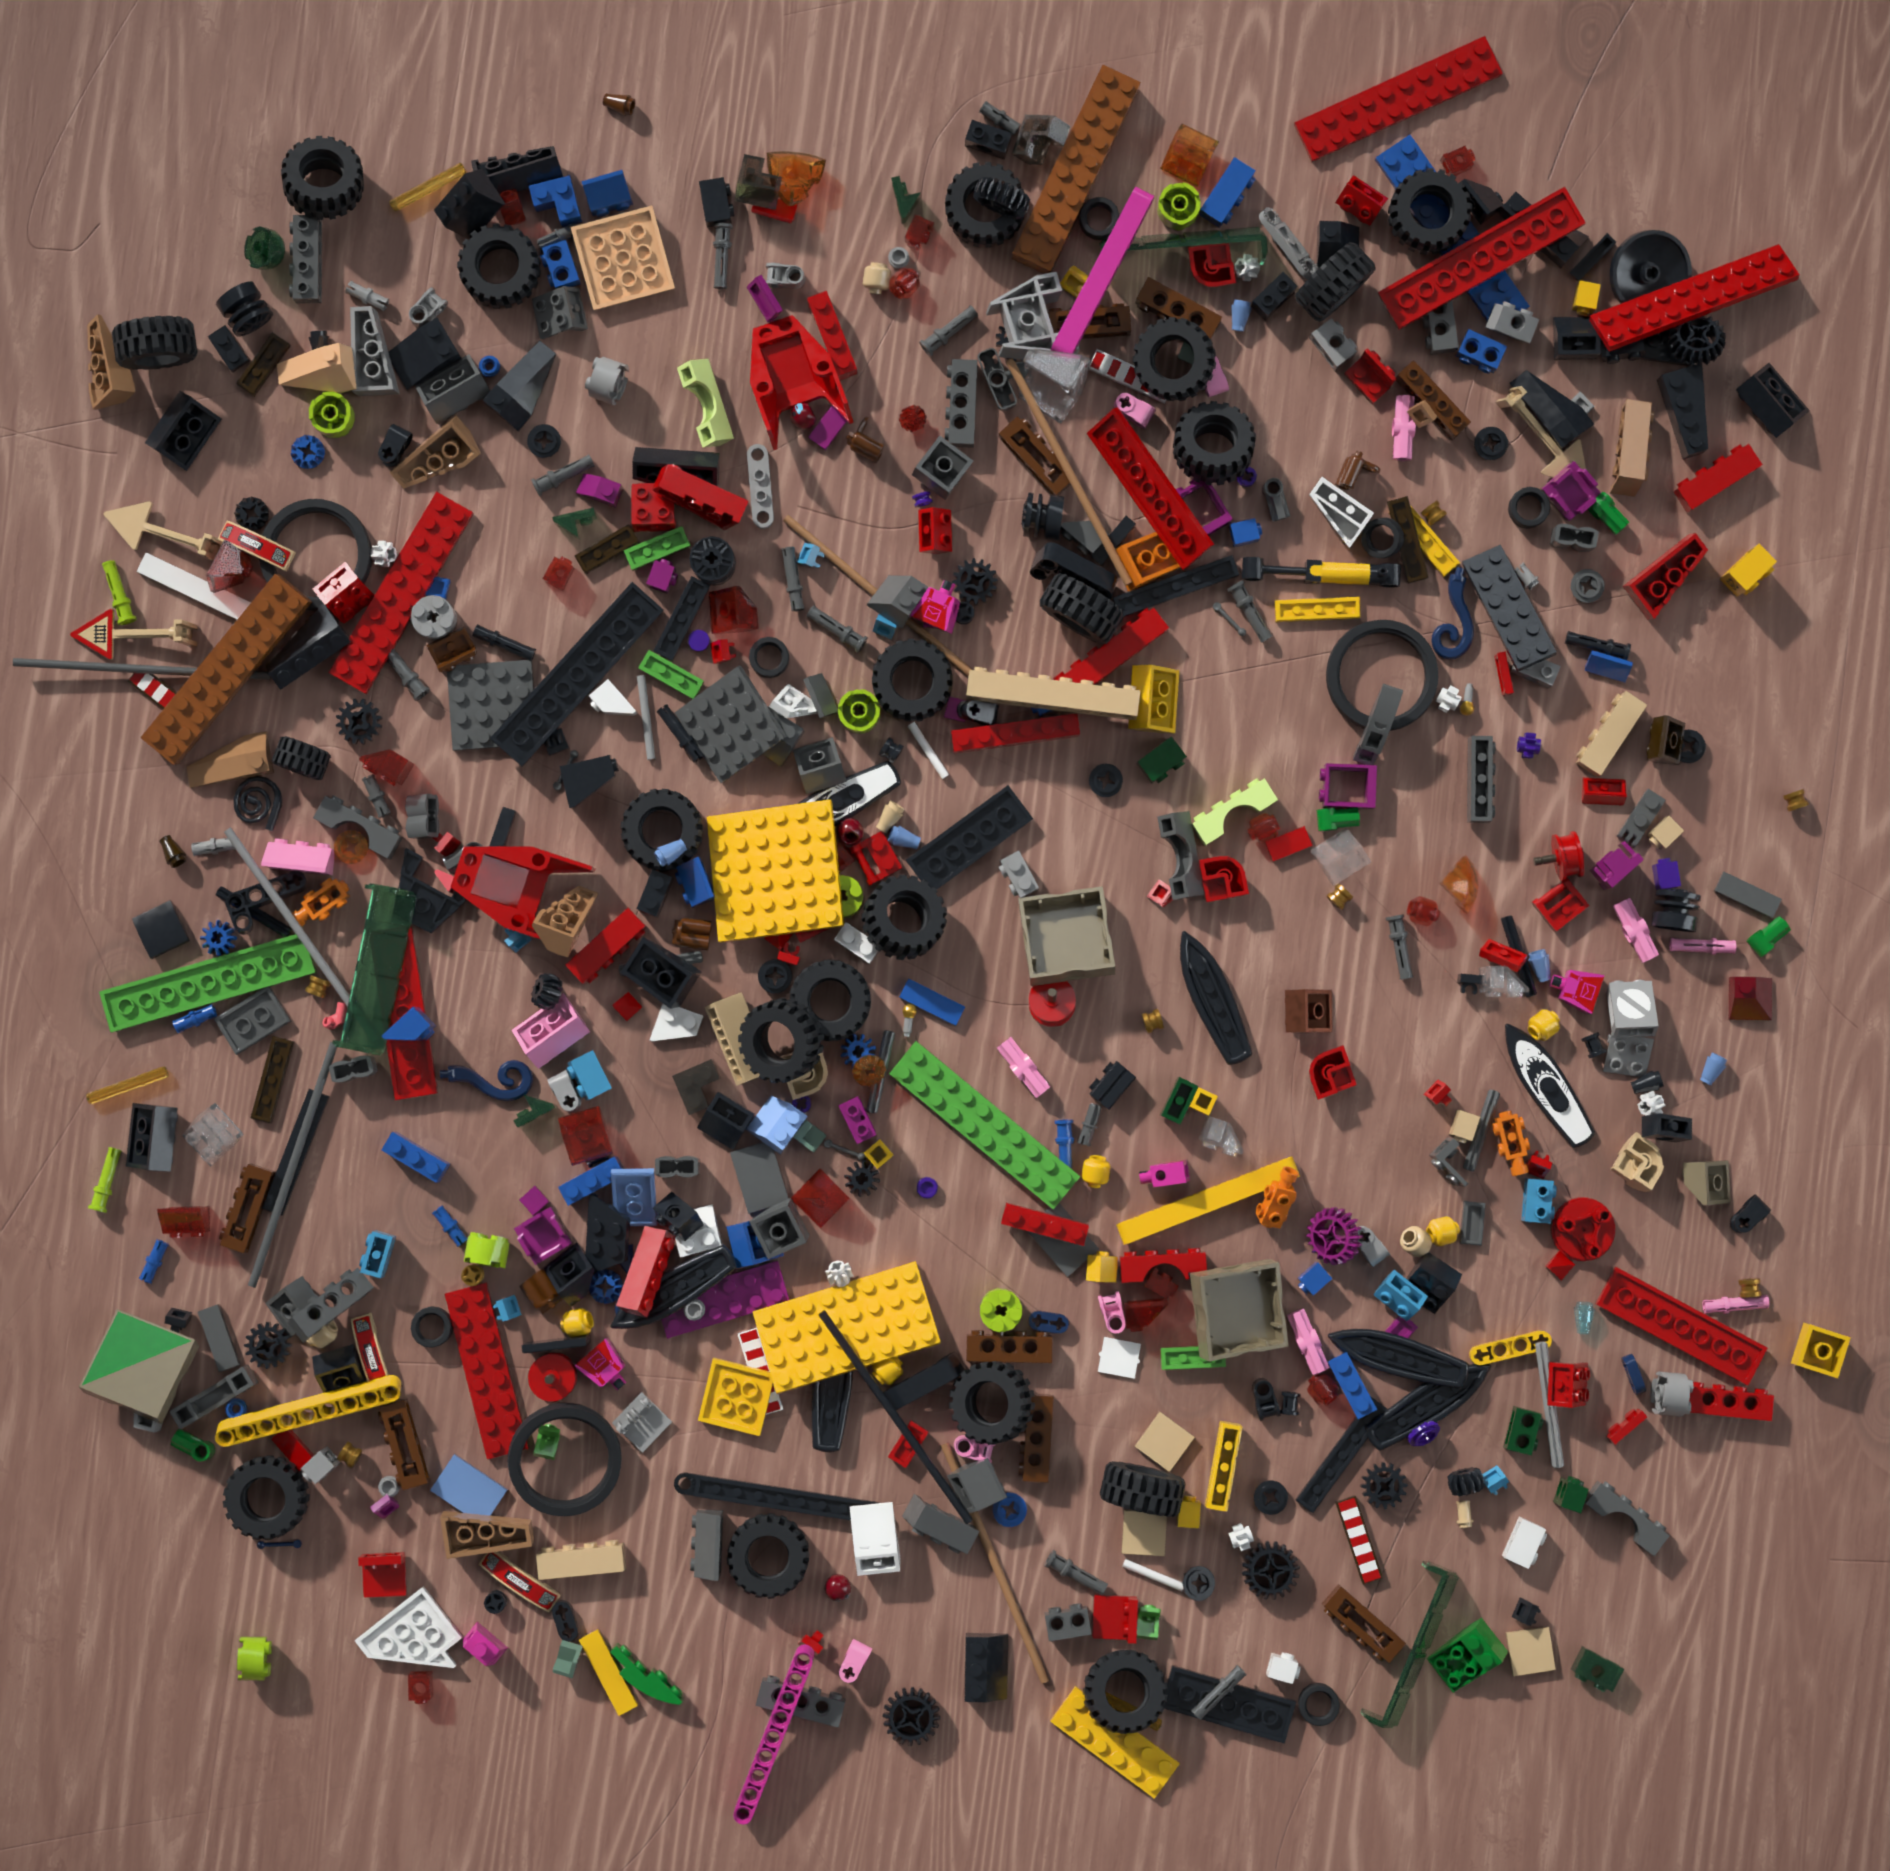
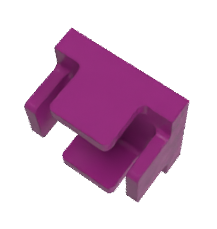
M1571 461L1541 488L1567 521H1570L1577 514L1584 513L1597 501L1596 497L1601 493L1597 488L1598 483L1586 469H1581L1575 461Z
M1625 841L1618 845L1620 848L1614 852L1609 851L1596 863L1597 867L1589 870L1600 882L1599 885L1603 890L1613 888L1644 860Z
M552 1207L536 1214L514 1228L519 1237L517 1240L535 1265L572 1244L570 1237Z

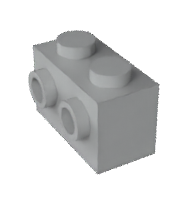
M1020 851L1000 860L1001 866H999V870L1004 878L1008 876L1011 882L1009 888L1014 897L1018 895L1019 898H1022L1039 889Z

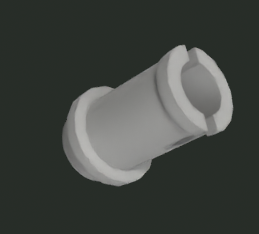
M1524 562L1519 565L1524 573L1518 567L1514 569L1517 576L1525 584V588L1531 590L1540 583L1538 581L1539 577H1535Z

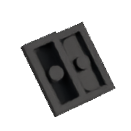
M171 900L132 918L138 935L151 960L190 941Z

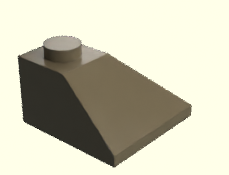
M1728 1160L1683 1163L1682 1175L1684 1184L1703 1205L1731 1203Z

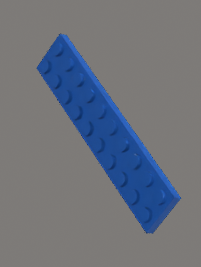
M1408 135L1375 158L1376 163L1395 190L1408 175L1412 176L1418 170L1425 172L1427 168H1433L1411 135ZM1420 195L1411 203V213L1419 225L1424 228H1441L1449 219L1447 205L1435 195ZM1469 222L1467 229L1456 244H1453L1446 251L1440 250L1441 256L1480 235L1472 222ZM1505 270L1467 291V294L1487 322L1495 303L1503 305V302H1508L1515 305V310L1521 311V308L1526 310L1530 307Z

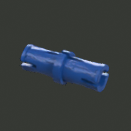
M210 1004L200 1010H192L188 1015L172 1022L176 1032L180 1033L193 1026L198 1027L202 1022L217 1017L218 1014L213 1004Z
M443 1205L432 1213L442 1225L444 1233L447 1232L457 1247L467 1241L468 1237L465 1236L457 1225V1220L452 1219Z
M156 1239L150 1255L145 1259L147 1262L139 1276L140 1280L152 1283L158 1267H161L163 1263L161 1260L169 1246L168 1243H163L164 1241Z

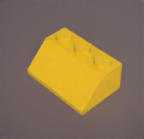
M1132 665L1131 686H1136V690H1140L1137 720L1128 719V729L1145 732L1175 733L1179 670L1156 665Z

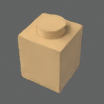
M1667 816L1647 836L1650 838L1649 842L1653 847L1663 850L1684 830L1670 816Z
M1457 1110L1449 1134L1453 1135L1456 1141L1466 1144L1467 1140L1473 1141L1480 1117Z

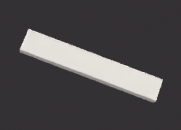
M145 553L137 569L138 573L235 619H238L251 603L148 553Z

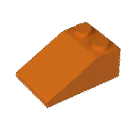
M1156 532L1121 545L1116 549L1132 580V583L1126 586L1128 592L1181 568Z

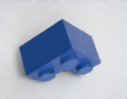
M570 175L529 186L536 212L556 208L562 227L572 223H582Z

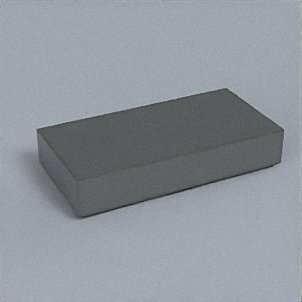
M822 673L803 679L819 718L838 712Z
M1463 1201L1460 1244L1482 1246L1486 1203Z

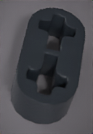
M560 1600L553 1606L552 1615L560 1638L569 1642L577 1637L579 1629L571 1604L568 1601ZM559 1605L568 1609L565 1612L566 1619H563L561 1613H557ZM566 1622L568 1623L570 1629H574V1631L571 1634V1637H569L568 1634L563 1633V1631L566 1629Z

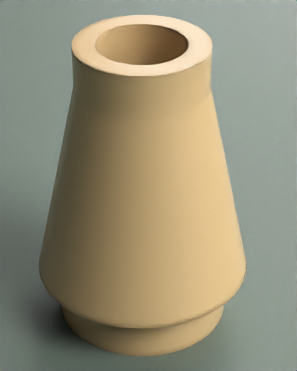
M890 800L888 804H885L876 827L887 833L903 816L902 813L905 809Z

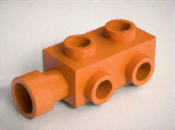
M328 878L320 884L322 887L317 892L312 890L303 896L304 901L301 902L303 908L292 912L301 927L310 918L314 921H323L330 916L329 911L335 907L340 909L348 903L346 899L351 897L348 893L350 889L344 880ZM335 890L339 891L337 898L333 897V891ZM318 902L322 904V908L320 910H317L315 908V905Z
M1511 1110L1501 1112L1498 1118H1494L1495 1123L1492 1124L1494 1135L1498 1136L1500 1144L1497 1145L1500 1157L1503 1156L1504 1160L1511 1161L1512 1167H1510L1512 1176L1528 1173L1527 1164H1524L1523 1156L1528 1155L1527 1150H1530V1145L1527 1137L1523 1138L1522 1130L1525 1129L1523 1118L1518 1117L1516 1113L1512 1114ZM1508 1122L1510 1124L1509 1130L1503 1128L1504 1123ZM1510 1143L1515 1144L1514 1151L1509 1150L1508 1146Z
M1284 1166L1280 1173V1180H1273L1271 1185L1265 1187V1199L1263 1203H1258L1256 1207V1215L1264 1227L1280 1229L1283 1222L1287 1220L1288 1211L1291 1204L1295 1202L1297 1194L1292 1183L1296 1182L1299 1175L1295 1169Z

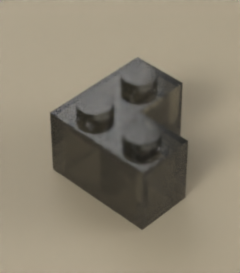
M1025 115L1012 155L1028 165H1043L1049 145L1064 146L1071 126L1053 115Z
M744 154L737 181L735 201L776 210L782 177L763 173L765 158Z
M713 1059L672 1076L689 1115L709 1107V1102L702 1087L721 1079Z

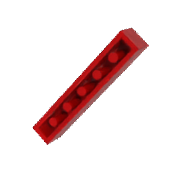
M1146 608L1137 615L1138 620L1134 623L1131 621L1127 622L1120 628L1122 632L1116 636L1113 634L1108 643L1100 648L1095 646L1087 653L1088 657L1083 661L1078 659L1070 665V671L1066 674L1062 671L1053 680L1059 681L1060 677L1071 678L1072 682L1081 683V680L1094 681V685H1096L1168 631L1169 627L1155 608H1152L1150 611Z
M1078 713L951 730L953 752L958 754L1080 737Z

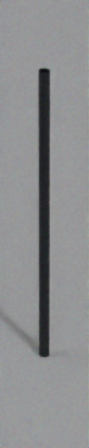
M825 1310L818 1314L820 1319L966 1524L970 1523L973 1518Z

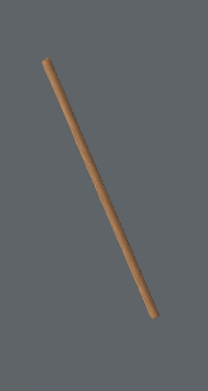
M1013 358L1008 360L1006 364L1124 585L1131 584L1132 580L1018 366Z
M790 515L784 518L783 521L810 544L820 547L819 552L824 553L826 558L873 596L876 593L877 588ZM910 617L906 625L930 645L933 644L938 647V650L943 652L951 663L969 677V670L973 669Z
M949 1443L941 1445L951 1471L957 1470L959 1466ZM978 1511L969 1513L973 1518L972 1521L975 1528L980 1531L978 1534L1041 1684L1049 1681V1678Z

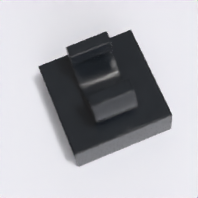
M562 728L555 730L544 743L549 756L570 749Z
M1458 974L1457 983H1463L1460 987V992L1464 994L1466 986L1469 985L1472 987V994L1475 995L1478 991L1476 984H1482V975Z
M171 1308L165 1316L164 1324L171 1325L170 1330L179 1333L191 1321L192 1312Z
M1520 1597L1512 1617L1531 1626L1536 1624L1537 1621L1534 1620L1537 1612L1540 1613L1541 1610L1539 1606Z

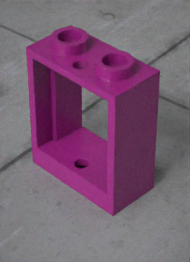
M1191 480L1189 482L1190 486L1185 489L1182 487L1176 489L1183 499L1204 487L1221 515L1203 527L1208 536L1231 523L1232 517L1213 485H1205L1204 481L1198 483Z
M1326 763L1324 768H1320L1319 779L1323 781V789L1319 790V802H1322V807L1374 809L1376 807L1377 765ZM1330 771L1366 772L1365 803L1329 801Z
M859 1096L838 1105L857 1144L877 1135Z

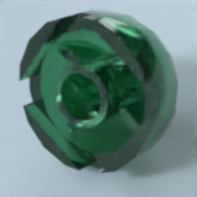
M262 226L255 227L252 236L248 235L245 241V258L250 261L251 264L249 265L252 268L260 270L273 269L284 258V240L275 230Z

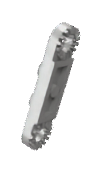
M1265 208L1259 214L1261 223L1270 233L1273 241L1283 250L1286 258L1293 263L1304 278L1309 279L1318 270L1317 264H1314V261L1309 258V253L1286 223L1280 220L1278 213L1275 214L1276 211L1273 212L1272 208Z
M755 444L747 451L752 519L758 528L766 529L774 521L769 456L767 449L763 445ZM757 449L764 453V457L759 461L752 458L753 451ZM761 512H766L769 515V520L766 523H760L757 520V516Z

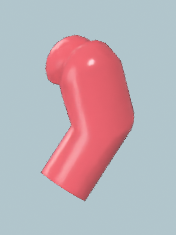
M337 1003L336 1013L323 1019V1026L325 1028L333 1030L344 1024L348 1008L346 1004Z

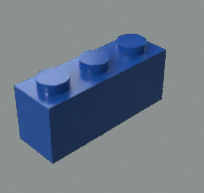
M1234 157L1203 204L1199 215L1218 228L1223 223L1227 225L1233 216L1231 210L1234 206L1239 207L1245 197L1242 195L1246 188L1250 190L1254 184L1256 170Z
M396 1131L390 1134L381 1149L383 1152L436 1183L442 1180L450 1166L449 1162Z
M614 1156L559 1186L558 1188L567 1205H572L589 1194L611 1183V1169H624L618 1157Z
M1345 1352L1328 1361L1357 1419L1377 1410L1348 1353Z

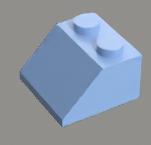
M771 1095L746 1130L781 1154L805 1122L807 1115L790 1103Z

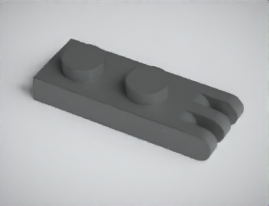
M1646 789L1616 837L1621 838L1626 832L1627 836L1624 841L1628 843L1632 837L1635 838L1631 843V846L1635 848L1666 800L1652 790Z

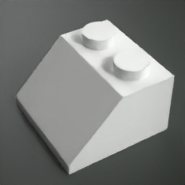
M713 1204L694 1209L704 1225L686 1241L679 1236L675 1237L680 1257L723 1245Z

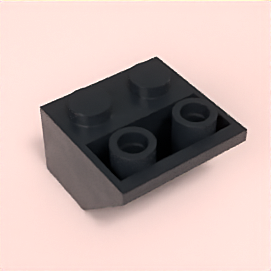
M1553 317L1554 360L1598 358L1601 354V341L1589 321L1590 317Z
M717 1092L697 1128L734 1150L755 1113L721 1092Z
M1428 1252L1417 1261L1406 1279L1428 1296L1422 1306L1435 1314L1455 1292L1462 1274Z

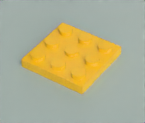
M713 1358L698 1421L760 1436L773 1386L770 1371Z

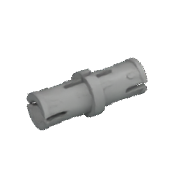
M353 281L348 283V286L355 290L346 287V294L361 299L364 304L369 303L382 311L386 310L387 306L379 302L381 301L388 305L389 298L374 293L373 289L369 287L366 289Z
M210 838V841L191 844L193 856L210 853L216 855L218 852L236 850L228 838Z

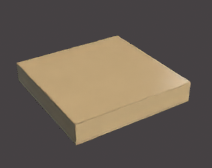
M1159 1411L1135 1447L1170 1472L1195 1437Z
M1124 1510L1122 1554L1165 1556L1167 1517L1134 1510Z
M1548 1626L1505 1632L1513 1676L1556 1670Z

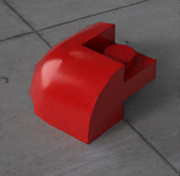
M1229 240L1188 247L1191 271L1199 283L1207 287L1236 283Z
M1217 856L1199 860L1206 903L1249 894L1245 871L1236 859L1229 856Z
M1344 1045L1319 1054L1311 1062L1309 1075L1317 1100L1357 1085Z

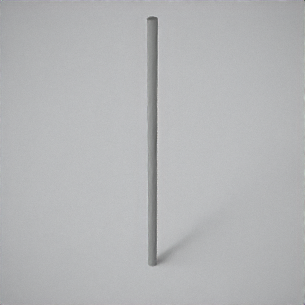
M231 827L224 831L227 838L372 1042L377 1040L379 1036L235 832Z

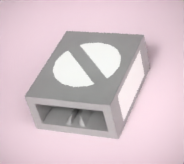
M1617 980L1609 983L1606 996L1612 1037L1655 1036L1659 1025L1652 981L1635 980L1633 982H1623Z

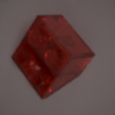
M391 749L364 755L359 758V761L364 763L362 765L364 769L375 775L378 772L381 773L380 778L393 786L396 783L402 786L415 765Z

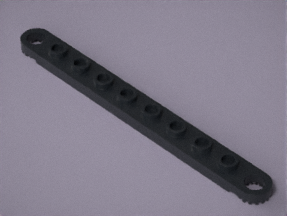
M688 1472L680 1473L674 1480L675 1490L684 1495L851 1520L850 1506L880 1503ZM685 1477L691 1481L690 1488L682 1489L679 1486L681 1478Z

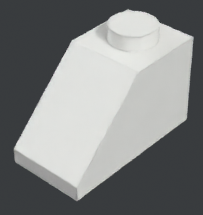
M608 679L589 695L592 699L590 704L597 712L602 710L604 714L629 716L637 714L636 710Z

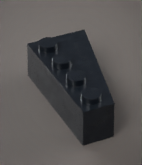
M1695 364L1663 374L1657 379L1683 460L1703 454L1708 450L1703 366L1701 364L1698 367Z

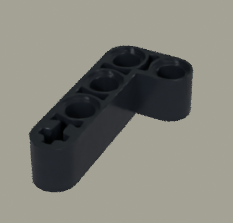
M1052 542L1046 543L1036 553L1030 569V575L1038 580H1045L1051 574L1057 575L1061 573L1068 575L1095 589L1107 599L1112 598L1117 583V577L1113 573Z
M292 871L269 880L272 886L280 885L282 887V891L278 893L281 899L301 893L307 886L306 877L300 871ZM294 878H297L300 881L299 886H296V884L294 883ZM284 881H287L289 890H286ZM260 883L231 893L226 898V907L236 932L241 935L250 933L253 930V921L249 911L273 903ZM259 892L262 894V898L259 901H252L250 899L251 894ZM235 899L242 902L241 906L236 909L230 907L231 901ZM246 919L249 921V925L246 928H239L237 926L238 921Z
M954 1351L941 1358L935 1364L883 1391V1393L895 1410H898L957 1378L965 1368Z

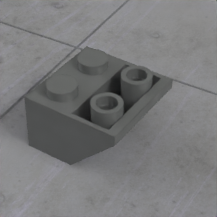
M988 1458L965 1464L947 1475L956 1496L968 1513L977 1512L1007 1497L1004 1487L999 1482L995 1469Z

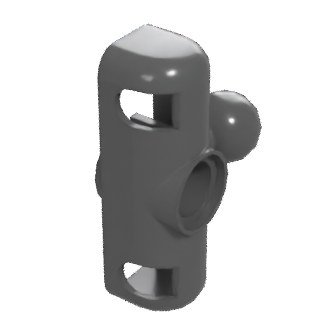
M994 348L980 352L978 354V361L999 410L1007 411L1012 409L1017 404V398L1009 382V379L1013 378L1011 371L1004 370ZM994 355H996L998 359V363L996 364L992 358ZM1017 362L1016 365L1023 378L1026 377L1029 372L1026 363ZM994 376H1000L1003 382L996 385L992 383L991 379ZM1011 393L1013 394L1015 401L1011 402L1009 397Z

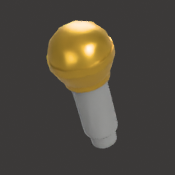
M1467 683L1465 687L1464 702L1460 706V712L1465 716L1471 715L1475 709L1472 703L1474 688L1471 683Z
M907 1004L902 1009L905 1017L903 1032L904 1036L910 1037L913 1018L917 1013V1009L913 1004Z

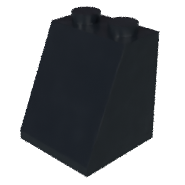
M611 755L559 766L569 808H576L616 777L615 772L619 771L615 758L612 759Z

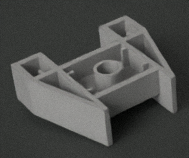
M1057 272L1037 275L990 302L986 315L1001 314L1009 343L1002 344L998 354L999 357L1050 363L1067 361L1050 352L1058 333L1053 332L1045 304L1057 302L1062 293ZM1079 345L1075 350L1071 360L1076 358L1080 350Z

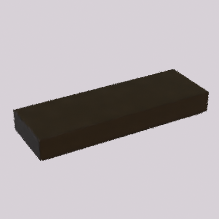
M272 332L236 384L255 397L291 345Z
M628 524L576 554L575 558L586 575L624 553V550L638 545L640 542Z

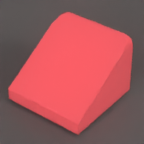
M438 869L435 870L434 873L447 891L452 893L451 884L454 876Z

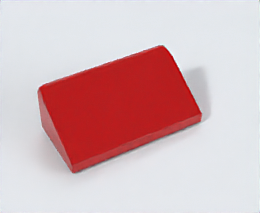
M759 193L756 196L751 212L792 223L795 219L798 205Z
M1583 777V804L1619 806L1625 804L1627 794L1626 781L1624 779Z
M292 1429L277 1433L271 1439L283 1454L296 1465L298 1471H301V1468L315 1456Z

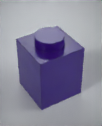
M1670 858L1659 859L1658 864L1652 865L1656 890L1681 886L1677 861L1671 862Z

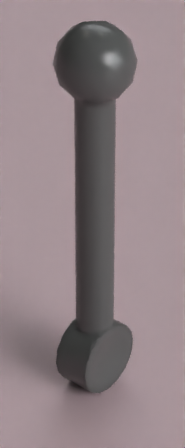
M1219 602L1213 604V609L1219 611L1235 627L1240 636L1246 635V630L1240 628L1221 608Z
M576 750L570 752L571 757L566 765L572 764L574 758L578 757ZM562 775L553 784L555 790L561 789Z
M829 1139L824 1142L826 1148H835L858 1157L860 1161L866 1159L864 1153H857L832 1143Z

